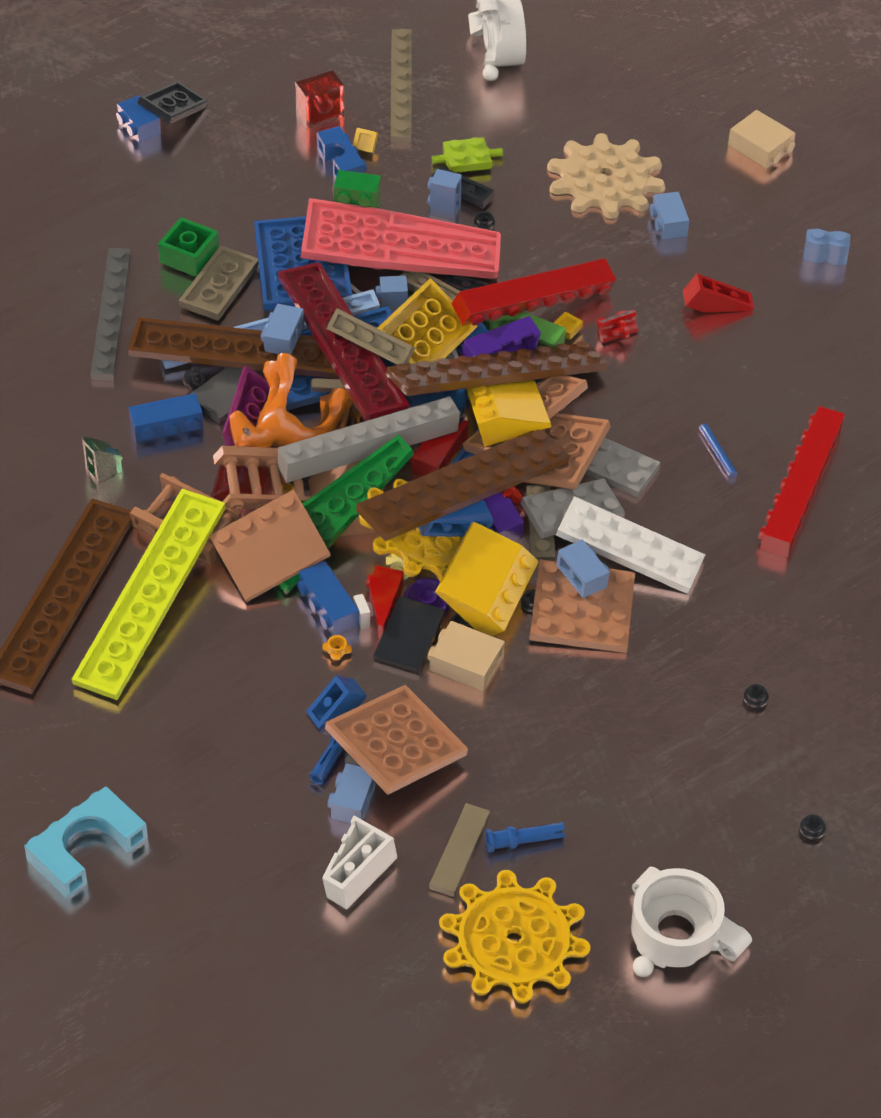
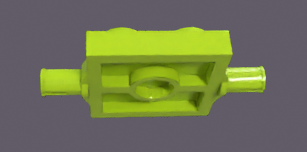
M484 137L443 142L444 155H432L431 159L433 165L445 163L449 170L455 173L492 169L491 158L503 157V149H490L487 147Z

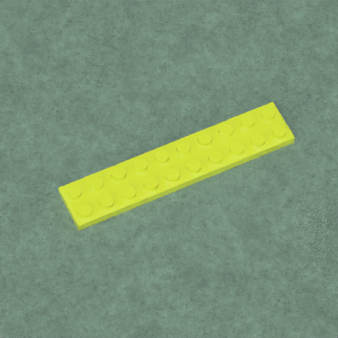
M181 489L72 678L74 685L118 700L207 543L209 535L212 534L226 509L224 502Z

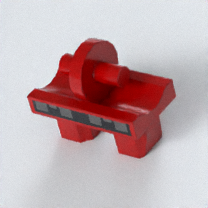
M634 309L626 312L623 310L617 312L614 316L597 319L600 341L605 343L617 338L625 340L629 338V334L638 332L636 323L637 312Z

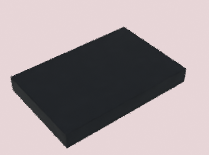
M176 81L139 97L137 104L168 124H171L206 108L209 101L179 81Z
M399 596L374 652L373 660L420 674L444 619L445 609Z

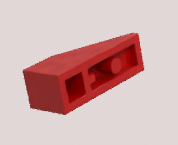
M698 273L683 289L685 305L693 310L708 313L753 311L755 309L751 292Z
M464 420L458 424V431L424 441L418 450L415 449L413 451L414 455L410 458L412 473L422 477L449 466L463 446V442L468 439L469 422Z
M376 565L373 574H369L367 577L366 588H369V600L373 609L377 637L380 641L396 602L402 593L404 571Z

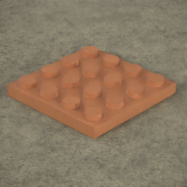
M556 413L550 418L552 427L543 430L570 455L569 461L525 482L576 490L611 427L610 422L606 419Z
M540 559L529 640L627 653L635 572L609 569L610 575L607 588L582 598L556 566V561Z
M406 685L327 721L325 726L327 732L387 795L467 756L468 748Z

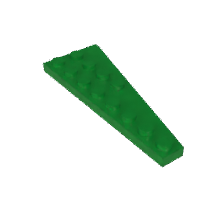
M399 434L302 503L327 549L359 516L356 511L357 503L367 500L368 490L370 488L382 490L414 455L412 448ZM299 573L278 585L285 594L289 593L299 582Z

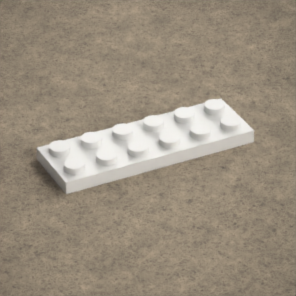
M575 496L556 533V536L572 543L584 540L589 547L593 548L595 553L688 594L705 556L701 552Z

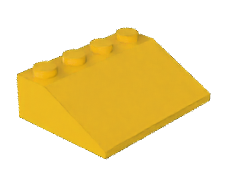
M430 278L377 329L415 347L408 364H415L419 361L432 362L441 358L445 359L478 326L472 324L462 326L451 304L453 301Z
M535 380L466 388L484 447L516 438L530 431L552 427Z
M472 522L435 593L475 630L494 636L505 631L539 561L522 545L476 522Z

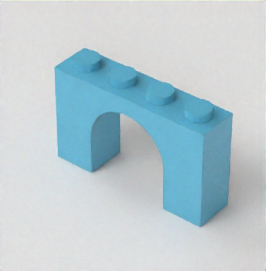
M106 786L100 791L91 794L85 802L73 807L67 815L59 821L50 824L48 829L38 836L32 837L24 845L27 861L66 899L87 884L85 868L66 851L67 844L74 836L86 831H100L109 835L127 853L148 839L146 823Z

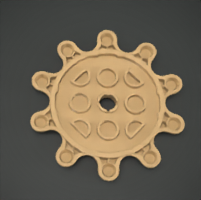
M603 133L597 134L593 145L582 146L575 141H568L564 146V152L569 158H554L547 164L549 172L559 174L562 177L559 180L553 181L550 185L549 190L552 194L572 195L575 199L571 204V209L576 213H582L592 206L599 207L607 219L617 218L619 216V208L622 206H631L640 212L648 210L649 203L643 195L648 192H664L665 183L662 179L650 175L652 172L662 168L661 160L655 156L647 158L639 156L637 153L640 151V145L637 140L631 139L623 145H613L609 142L607 135Z

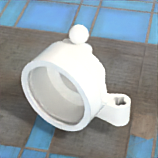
M477 0L476 8L479 11L468 14L471 36L483 35L487 52L484 55L483 65L485 68L483 76L487 81H494L498 78L499 72L496 67L523 65L525 62L526 29L521 0Z
M649 867L632 885L635 898L631 931L637 945V950L642 955L636 958L633 963V970L637 976L647 977L651 975L654 970V964L662 968L666 966L688 967L711 951L717 950L726 959L736 961L752 942V937L747 930L724 916V902L718 888L708 878L697 872L680 868L660 871L655 867ZM678 915L692 923L694 933L685 940L671 939L660 933L658 925L665 917Z

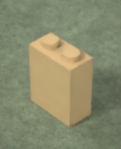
M755 110L730 129L728 145L767 169L794 149L795 132L760 111Z
M450 621L447 628L441 630L437 645L432 646L427 656V659L430 660L429 671L484 691L504 657L505 641Z

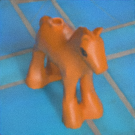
M280 353L277 356V361H266L264 364L263 373L270 391L268 399L259 414L257 426L254 427L241 411L236 410L229 415L233 442L235 446L269 448L272 445L281 447L335 431L338 423L343 418L348 399H351L347 390L343 388H335L330 394L321 396L320 410L322 418L320 424L314 428L305 427L296 416L286 411L287 397L294 379L297 359L290 354Z

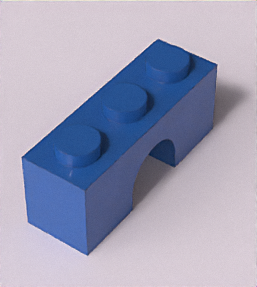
M341 126L317 132V149L325 161L333 159V175L335 178L337 177L338 170L359 173L367 171L364 159L359 157L356 146H352L349 135L344 133Z

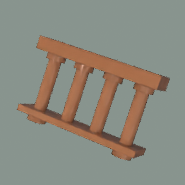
M221 446L214 454V464L224 465L227 468L230 494L222 501L225 503L226 508L234 511L258 509L283 495L280 471L277 467L278 448ZM236 465L248 468L252 494H240ZM257 466L270 469L274 495H262ZM302 478L293 481L294 491L301 503L311 498L305 496Z
M162 473L160 475L162 492L147 510H142L136 506L130 512L132 525L134 528L154 537L163 522L155 514L171 494L177 497L181 489L212 499L215 498L182 483L174 476L170 477ZM226 508L212 534L242 518L241 511ZM209 537L198 559L212 565L217 558L213 542Z

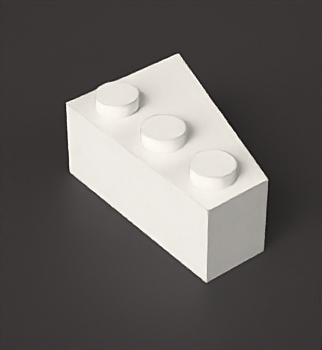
M353 816L351 819V826L347 834L343 835L341 839L342 844L338 852L334 853L322 877L327 898L345 909H348L397 859L394 838L356 816Z

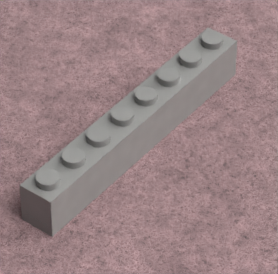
M449 396L278 447L277 467L286 483L364 460L398 434L410 446L458 431L460 412Z

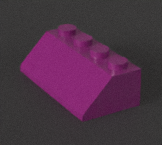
M248 366L243 367L222 435L225 446H235L232 439L229 415L236 410L241 411L250 423L256 427L259 414L268 399L270 387L267 380Z

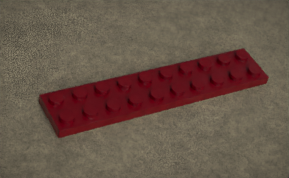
M317 262L278 271L279 281L295 307L303 308L304 322L364 420L369 421L409 409V403L400 389L386 376L387 368L377 354L326 329L336 308L351 316L353 314L321 263Z

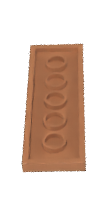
M567 375L544 378L536 384L549 420L588 388L586 380ZM477 431L463 442L465 451L477 454L506 441L484 447L480 432Z

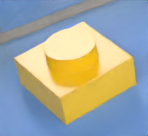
M357 128L353 146H356L357 150L374 154L378 133Z
M566 311L554 322V324L566 328L565 337L569 340L583 328V321Z

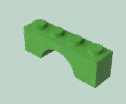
M520 312L512 317L509 315L503 316L495 321L486 320L482 322L486 329L490 331L530 316L541 332L537 348L540 346L554 348L558 344H565L566 328L527 312Z

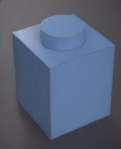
M406 276L380 277V286H376V297L381 300V308L386 306L397 308L408 299Z

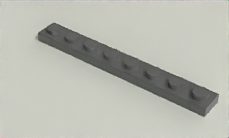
M108 249L90 373L91 380L114 381L131 249Z

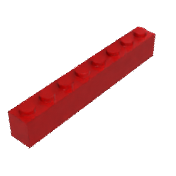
M606 258L459 291L451 304L462 326L469 324L478 325L486 320L495 321L507 315L512 317L524 311L533 312L541 307L550 308L562 302L567 304L579 298L587 299L596 294L604 295L611 291V287L617 279Z
M818 406L815 414L811 413L807 425L809 429H804L801 437L802 445H797L794 453V458L796 459L789 463L787 469L788 478L783 477L780 485L781 494L776 493L773 501L774 510L769 509L765 521L767 526L761 527L758 537L759 540H762L760 550L788 558L842 431L845 413Z

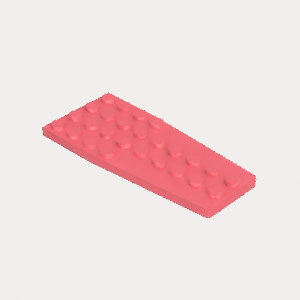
M309 198L301 258L369 267L377 270L391 269L495 279L499 271L501 234L496 231L374 207H362L360 205Z

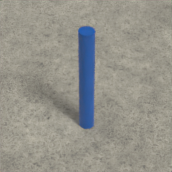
M702 424L699 429L730 478L736 477L738 472L708 424Z

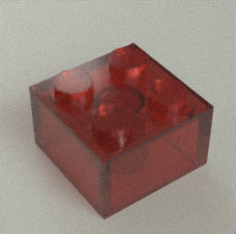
M333 70L295 82L296 114L307 129L344 117V84Z

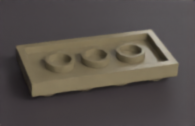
M220 245L179 299V307L219 320L258 268V258Z

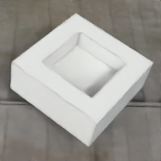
M363 594L353 596V602L359 609L360 628L370 627V617L373 616L371 603H366Z

